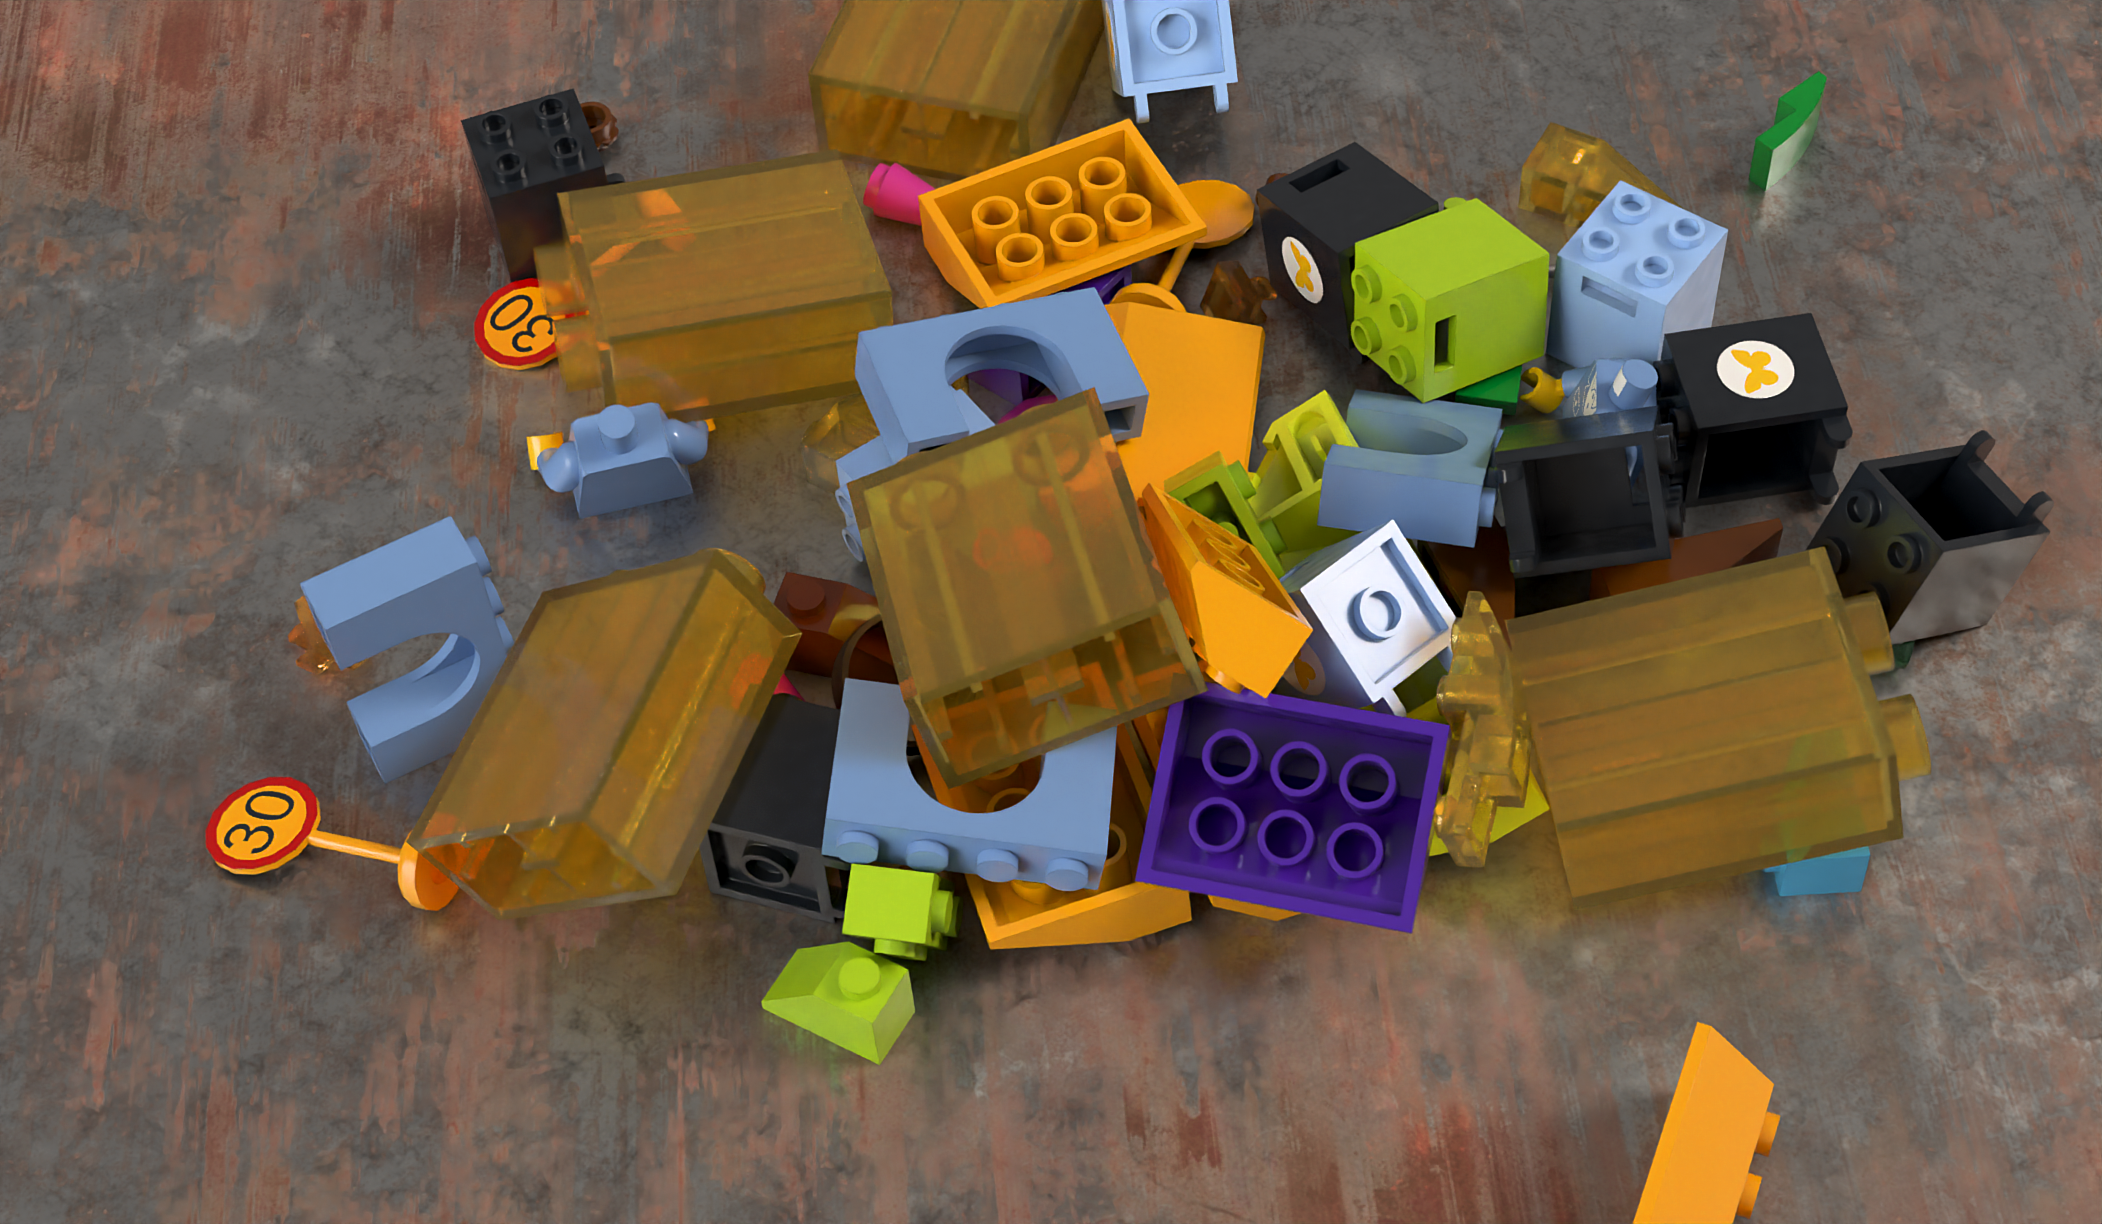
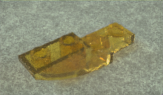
M1468 591L1463 616L1457 617L1454 620L1451 629L1453 657L1449 674L1443 675L1440 678L1437 687L1438 712L1446 718L1455 737L1452 739L1449 749L1450 783L1446 797L1442 796L1437 801L1434 813V828L1437 837L1442 839L1456 866L1484 868L1497 806L1524 808L1530 775L1531 733L1529 709L1523 681L1513 653L1482 592Z

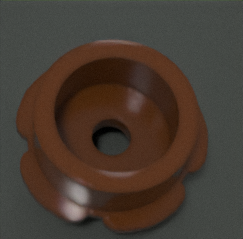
M581 103L580 106L597 149L601 152L613 144L619 135V129L616 127L617 119L611 114L609 108L602 103Z

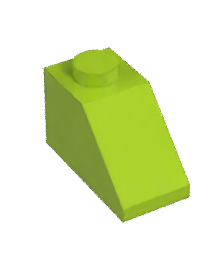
M849 941L797 949L761 1001L763 1009L878 1065L882 1063L915 1013L909 970Z

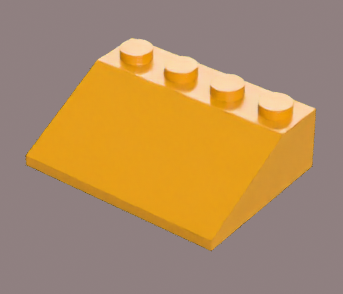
M1129 118L918 195L923 241L926 250L947 283L980 309L1002 303H1013L1045 297L1207 235V226Z
M1134 302L1104 305L1149 392L1141 437L1082 449L1056 397L1039 498L1063 543L1099 538L1144 506L1142 492L1148 483L1164 491L1165 480L1219 450L1228 465L1239 460L1246 473H1248L1266 336L1263 327Z
M1101 666L911 725L913 736L937 802L962 812L991 813L1016 805L1025 799L1039 782L1042 741L1050 705L1118 714L1107 856L1098 890L1082 888L1076 891H1062L1046 883L1015 879L1007 882H992L976 874L963 873L990 950L1125 942L1192 920L1188 891L1135 881L1152 791Z

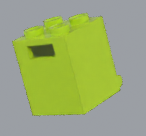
M1460 197L1448 198L1444 201V209L1442 211L1355 243V270H1353L1351 275L1354 290V321L1351 324V335L1354 345L1359 352L1372 359L1397 384L1406 388L1422 403L1544 356L1550 253L1478 198L1469 201Z

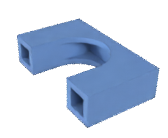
M1095 287L1071 292H1060L1050 296L1019 302L1002 303L992 307L956 314H945L935 318L893 326H882L858 333L855 378L903 486L964 473L970 430L949 386L960 377L979 370H1014L1027 374L1046 385L1058 398L1082 449L1141 437L1149 392Z
M1355 389L1348 406L1346 425L1359 447L1332 444L1324 462L1317 525L1364 532L1394 520L1405 538L1474 548L1479 526L1491 528L1494 508L1497 506L1500 487L1499 483H1496L1494 468L1496 462L1494 451L1504 431L1500 429L1503 409L1439 400H1430L1422 403L1416 397Z
M451 516L300 583L314 621L340 670L409 639L433 633H450L442 648L422 666L347 701L360 738L385 784L527 718L519 693L527 690L528 684L517 660L511 654L517 651L516 646L502 617L498 616L495 618V616L504 613V607L488 576L482 578V576L492 572L489 560L478 538L474 535L464 539Z
M845 678L821 855L836 856L853 864H868L875 861L906 865L919 872L938 873L945 870L976 874L992 882H1007L1015 879L1046 883L1062 891H1076L1082 888L1098 890L1107 856L1118 714L1050 705L1042 741L1039 782L1034 790L1021 802L1007 809L991 813H968L949 808L931 798L921 789L911 774L907 762L906 745L914 687Z

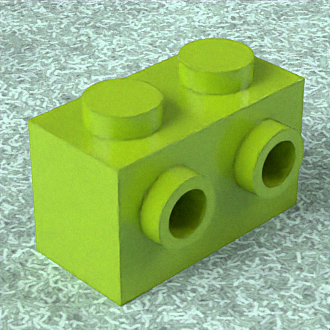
M1219 450L1164 481L1165 493L1256 547L1278 579L1285 575L1279 554L1288 550V547L1270 515L1260 521L1247 499L1256 495L1257 492L1239 460L1228 465Z
M851 863L842 934L875 942L873 953L884 954L887 957L926 961L928 949L946 951L948 936L958 937L963 915V897L954 895L955 883L935 873Z

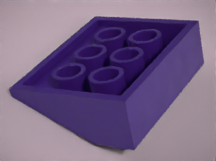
M1175 676L1135 881L1412 934L1452 743L1450 725L1271 693L1267 698H1264L1249 689H1243L1240 694H1237L1220 684Z

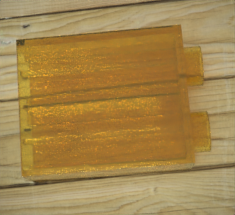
M844 0L808 72L820 156L877 166L880 163L892 166L894 163H898L913 174L957 182L1055 146L1105 29L1102 0Z
M838 149L557 193L563 242L534 246L533 250L546 318L572 313L577 314L576 317L552 321L556 353L565 393L596 388L602 411L611 405L632 407L650 402L659 403L668 419H677L687 423L862 392L855 378L858 333L882 326H893L892 291Z
M1095 387L1052 404L1032 407L1022 412L1016 418L931 451L908 455L895 465L846 483L903 701L948 789L955 788L1208 691L1134 484Z
M1825 546L1505 620L1523 704L1574 910L1904 838L1899 782L1931 775V759L1925 730L1918 707L1911 694L1878 701L1870 676L1894 670L1892 644L1881 603L1874 591L1842 598Z
M705 548L692 555L632 570H616L608 576L543 591L406 842L498 921L677 895L800 640L802 632L764 595L766 583L760 571L743 557L718 548Z

